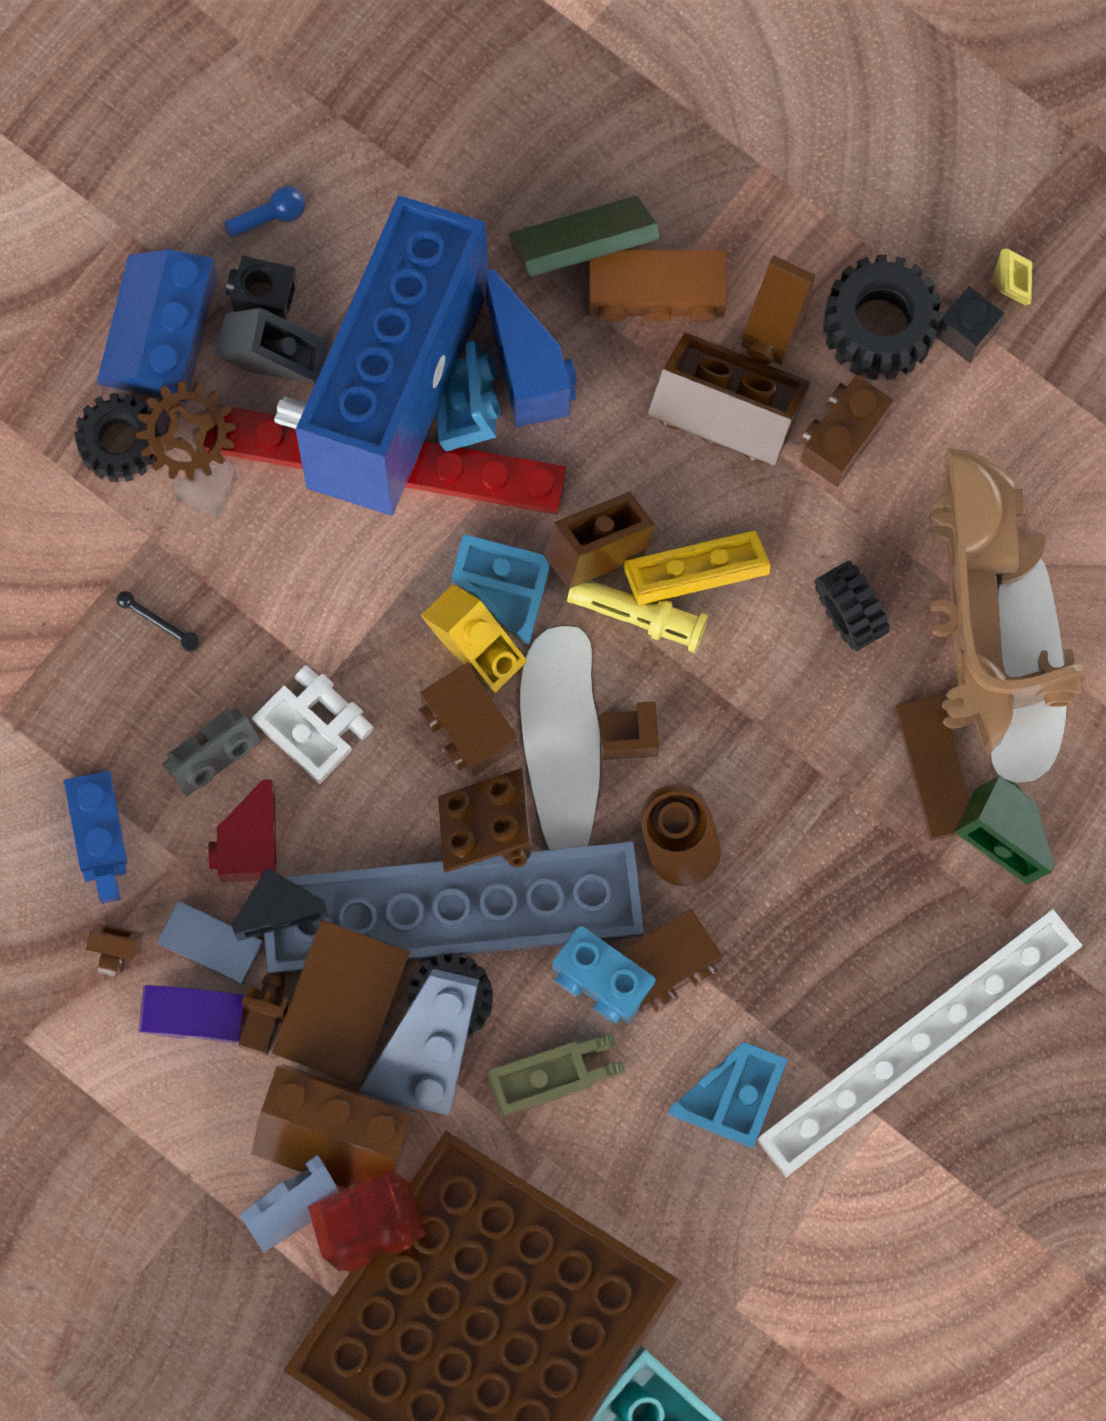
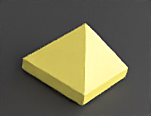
M1002 249L990 283L1000 293L1023 305L1031 304L1032 261L1009 249Z

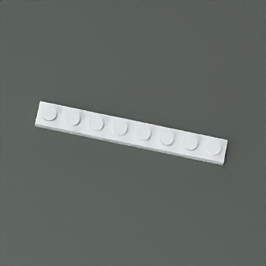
M1052 909L757 1138L756 1141L785 1178H787L1082 947V944Z

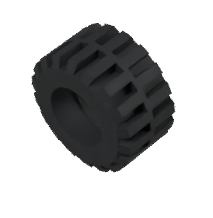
M877 255L875 263L871 264L868 257L858 260L856 269L849 265L842 271L841 279H836L832 285L823 321V332H827L826 344L829 350H837L835 359L840 365L846 361L851 363L849 372L858 375L861 369L869 372L867 379L877 380L879 373H885L887 380L895 379L899 370H902L906 375L914 370L917 361L922 363L925 360L929 349L933 346L942 312H939L941 305L939 294H933L935 284L930 277L925 280L921 279L923 269L916 264L911 269L905 267L906 259L897 256L895 263L887 262V255ZM872 300L888 301L902 310L906 316L908 326L895 335H876L861 325L857 318L856 310L862 304Z

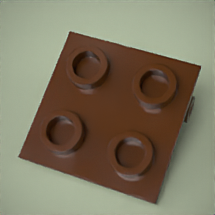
M523 768L438 796L443 870L445 873L498 855H502L512 867H521L527 863V859L531 855V848L529 846L531 845L525 771Z

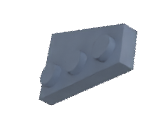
M432 969L394 1034L388 1040L376 1063L362 1082L359 1091L393 1103L449 1116L455 1096L479 979Z

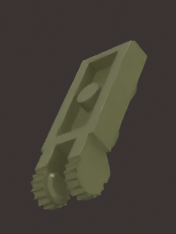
M613 1034L604 1035L580 1044L574 1041L486 1071L501 1118L590 1089L591 1084L600 1083L624 1074L626 1071L623 1062H611L603 1065L601 1068L587 1072L582 1056L602 1053L615 1046L616 1042Z

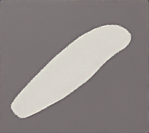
M1040 559L1037 565L1019 581L1003 585L1000 582L998 603L1002 659L1005 673L1009 677H1021L1040 671L1037 660L1042 650H1047L1048 662L1051 666L1059 668L1064 665L1060 631L1050 579L1045 564ZM1045 701L1030 706L1014 709L1012 722L1001 744L991 753L992 764L997 774L1006 780L1017 783L1035 781L1044 775L1055 762L1060 750L1065 728L1066 706L1048 707L1045 706Z
M560 626L547 629L534 640L526 656L527 662L523 667L520 686V712L525 755L540 824L549 850L588 846L600 782V733L592 694L591 642L579 627Z

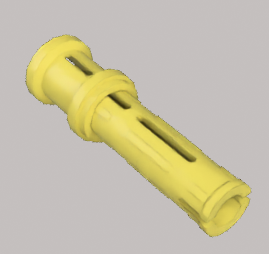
M592 580L570 588L567 597L568 603L583 606L646 629L652 639L659 641L662 637L688 646V651L694 654L699 648L709 619V615L705 613L696 616L674 608L672 602L668 600H660L658 604L652 602L638 606L634 595Z

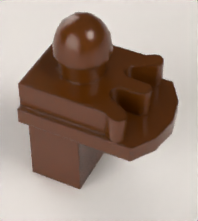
M279 972L267 973L261 982L263 984L261 991L247 986L241 1004L244 1010L249 1011L239 1040V1048L267 1056L278 1021H284L288 1007V998L279 996L285 987L284 977Z

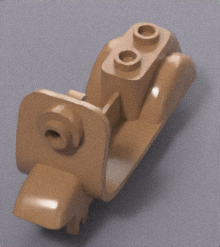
M947 448L945 472L943 475L944 495L939 496L933 502V507H937V509H934L929 514V519L939 524L930 528V534L947 541L951 601L947 599L932 601L930 610L934 612L944 611L950 619L947 624L933 625L932 635L945 637L953 632L955 665L958 686L947 692L946 696L948 699L942 704V708L948 710L947 713L950 715L943 720V724L948 728H961L975 723L985 753L989 756L1001 744L1012 722L1014 709L1030 706L1045 701V706L1048 707L1072 705L1073 698L1082 694L1081 683L1087 671L1083 663L1074 664L1075 658L1071 649L1065 650L1063 656L1064 665L1059 668L1049 664L1047 650H1042L1037 660L1040 671L1021 677H1009L1006 675L1002 659L997 574L1016 573L1019 561H1026L1025 533H1018L1017 517L1023 516L1022 489H1014L1013 479L1002 468L987 458L969 451Z

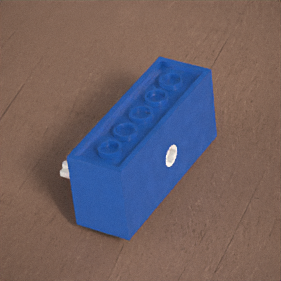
M398 195L308 402L304 403L284 396L283 400L280 399L277 405V414L274 418L275 423L296 429L306 489L393 516L486 297L485 271H488L489 268L484 221Z

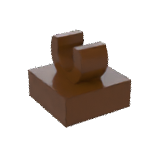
M98 923L89 932L86 947L88 951L101 953L97 974L116 978L117 973H121L124 958L132 960L140 952L144 933Z

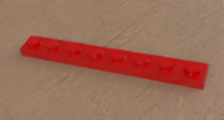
M230 407L231 411L223 417L224 422L235 423L236 429L226 432L225 438L232 441L235 445L234 448L222 447L221 455L303 469L296 429L275 423V414ZM216 425L207 430L203 443L206 451L211 448L215 440ZM424 441L405 488L558 515L566 466L466 448L445 451L438 443Z

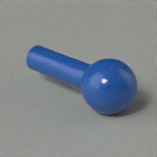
M282 186L272 193L268 203L224 221L225 230L233 238L274 219L283 222L294 221L304 211V197L298 189L291 186Z

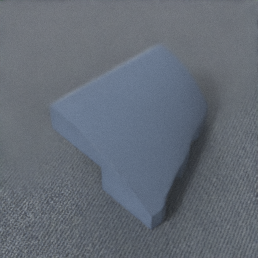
M318 1155L306 1163L308 1170L297 1177L282 1181L267 1195L239 1214L263 1253L344 1202L341 1193Z

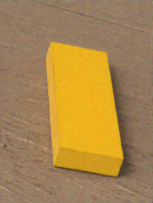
M753 530L624 561V572L639 606L769 575L771 564L757 531Z

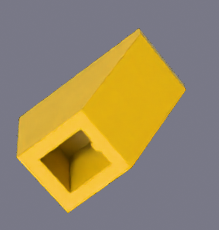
M452 584L420 615L443 645L463 664L467 662L478 679L494 693L527 662L526 658L481 600L455 584Z

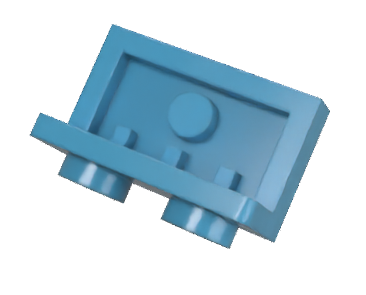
M475 340L466 342L467 358L458 360L437 410L438 438L440 445L445 451L497 437L495 419L500 417L501 411L497 396L493 392L492 381L497 380V368L490 353L485 354Z
M579 926L552 962V971L558 975L554 981L575 997H578L580 992L594 1000L596 1004L593 1009L613 1024H616L620 1019L629 1025L638 1013L641 1002L655 984V978L583 926Z

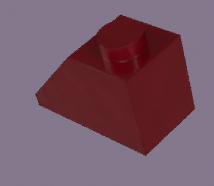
M272 779L262 780L217 827V841H209V868L218 870L221 882L259 881L266 868L277 873L275 787Z

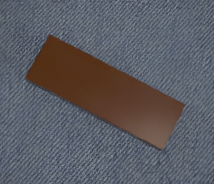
M941 695L899 704L895 707L930 841L957 835L954 831L970 801L951 730L943 724V720L947 715L946 711L942 708L943 700Z

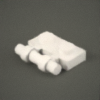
M305 665L295 676V679L305 690L296 697L288 688L283 686L252 717V721L313 779L321 784L352 752L351 747L341 736L350 729L358 738L364 740L373 731L374 726L362 716L364 711L356 703L351 702L349 704L332 689L334 683L324 674L318 676L308 665ZM321 702L336 716L329 725L325 724L310 710L316 703Z

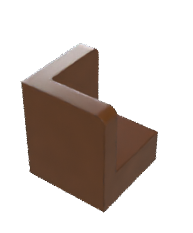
M656 702L637 703L636 711L600 714L599 727L602 760L657 757L659 742Z

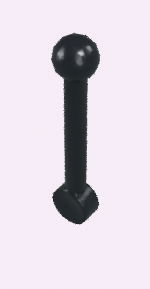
M122 591L117 595L116 602L120 608L132 609L181 641L182 648L185 651L194 652L199 648L200 641L196 634H185L136 602L131 592Z

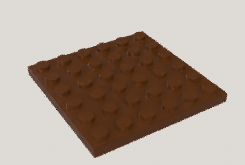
M445 1131L283 1371L355 1421H592L682 1282L453 1134Z

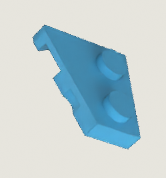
M463 534L451 576L452 583L481 600L495 620L522 643L530 645L551 565L543 554Z
M743 1042L715 1069H712L687 1094L679 1101H676L670 1107L668 1116L753 1149L788 1059Z

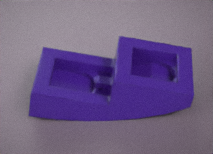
M145 985L143 986L138 1033L180 1039L191 1037L237 1043L240 1040L243 1015L241 1002L244 995L192 988Z

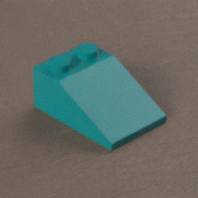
M641 1346L592 1421L723 1420Z

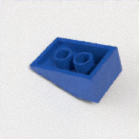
M495 269L485 271L486 303L516 428L569 416L570 401L576 400L574 386H577L572 359L563 360L560 345Z

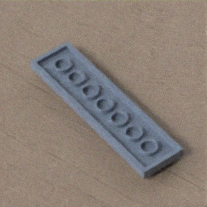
M634 842L531 852L527 863L521 867L510 866L502 855H498L447 873L443 870V861L285 877L325 901L329 918L324 920L410 950L407 961L434 959L436 955L444 953V956H450L453 952L460 953V956L565 945L579 926H583L603 941L644 937ZM320 920L265 934L268 973L279 972L281 974L302 972Z

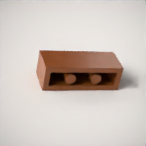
M621 250L589 260V316H599V319L605 322L623 321L626 319V316H644V319L650 322H665L670 320L671 317H689L690 320L695 322H711L716 320L717 317H725L727 304L726 250Z

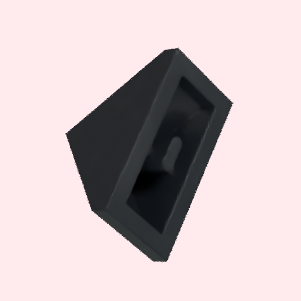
M266 868L232 923V927L237 941L326 919L329 918L323 899L273 870Z

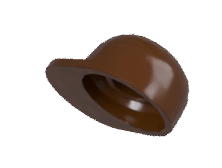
M680 783L666 784L654 790L645 799L642 806L641 828L655 872L663 880L674 885L689 886L702 882L717 868L721 856V847L711 811L704 797L693 787Z

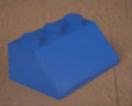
M170 249L128 255L97 379L98 385L162 398L160 386L165 385L173 393L176 392L177 381L183 380L187 391H189L217 278L213 258Z

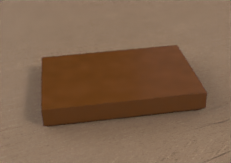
M321 919L272 1054L361 1086L410 950Z

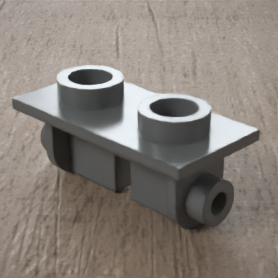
M235 708L230 713L228 710L223 711L221 715L201 729V732L208 740L203 746L194 736H191L173 751L167 753L168 759L162 765L170 776L176 780L186 797L198 788L207 785L215 775L235 760L243 758L249 753L251 748L261 742L245 715L243 716L238 708Z

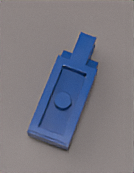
M105 771L65 779L64 785L80 870L84 875L85 882L96 880L99 900H101L102 904L120 901L116 876L127 874L126 864H128L111 772Z

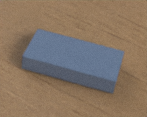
M179 900L157 942L158 945L243 985L264 944L262 940L256 937L237 941L231 925Z

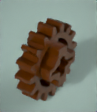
M178 380L176 392L173 393L165 385L160 386L162 398L156 401L147 396L145 401L151 408L149 414L137 413L136 416L140 421L146 423L145 429L135 432L136 438L147 439L148 444L140 450L141 455L144 457L154 454L156 458L151 467L157 471L164 465L169 466L168 478L173 480L178 475L179 470H184L188 481L194 480L195 470L199 468L206 476L212 475L209 463L215 460L217 463L224 465L226 460L220 454L222 447L234 448L235 445L232 441L225 438L226 432L236 429L235 423L224 422L223 417L231 411L230 406L223 405L217 407L215 405L220 396L215 390L206 397L203 396V384L200 382L194 385L192 391H187L185 382ZM179 400L197 401L207 409L197 414L185 411ZM165 409L168 416L165 429L155 436L157 418L162 410ZM176 411L187 423L193 424L196 422L197 428L192 431L194 438L192 441L196 447L195 450L182 437L176 439L174 437V433L179 430L177 423L179 420L175 415ZM216 425L215 440L211 448L206 451L203 443L207 430ZM173 448L185 450L192 461L174 460L165 455L164 452Z

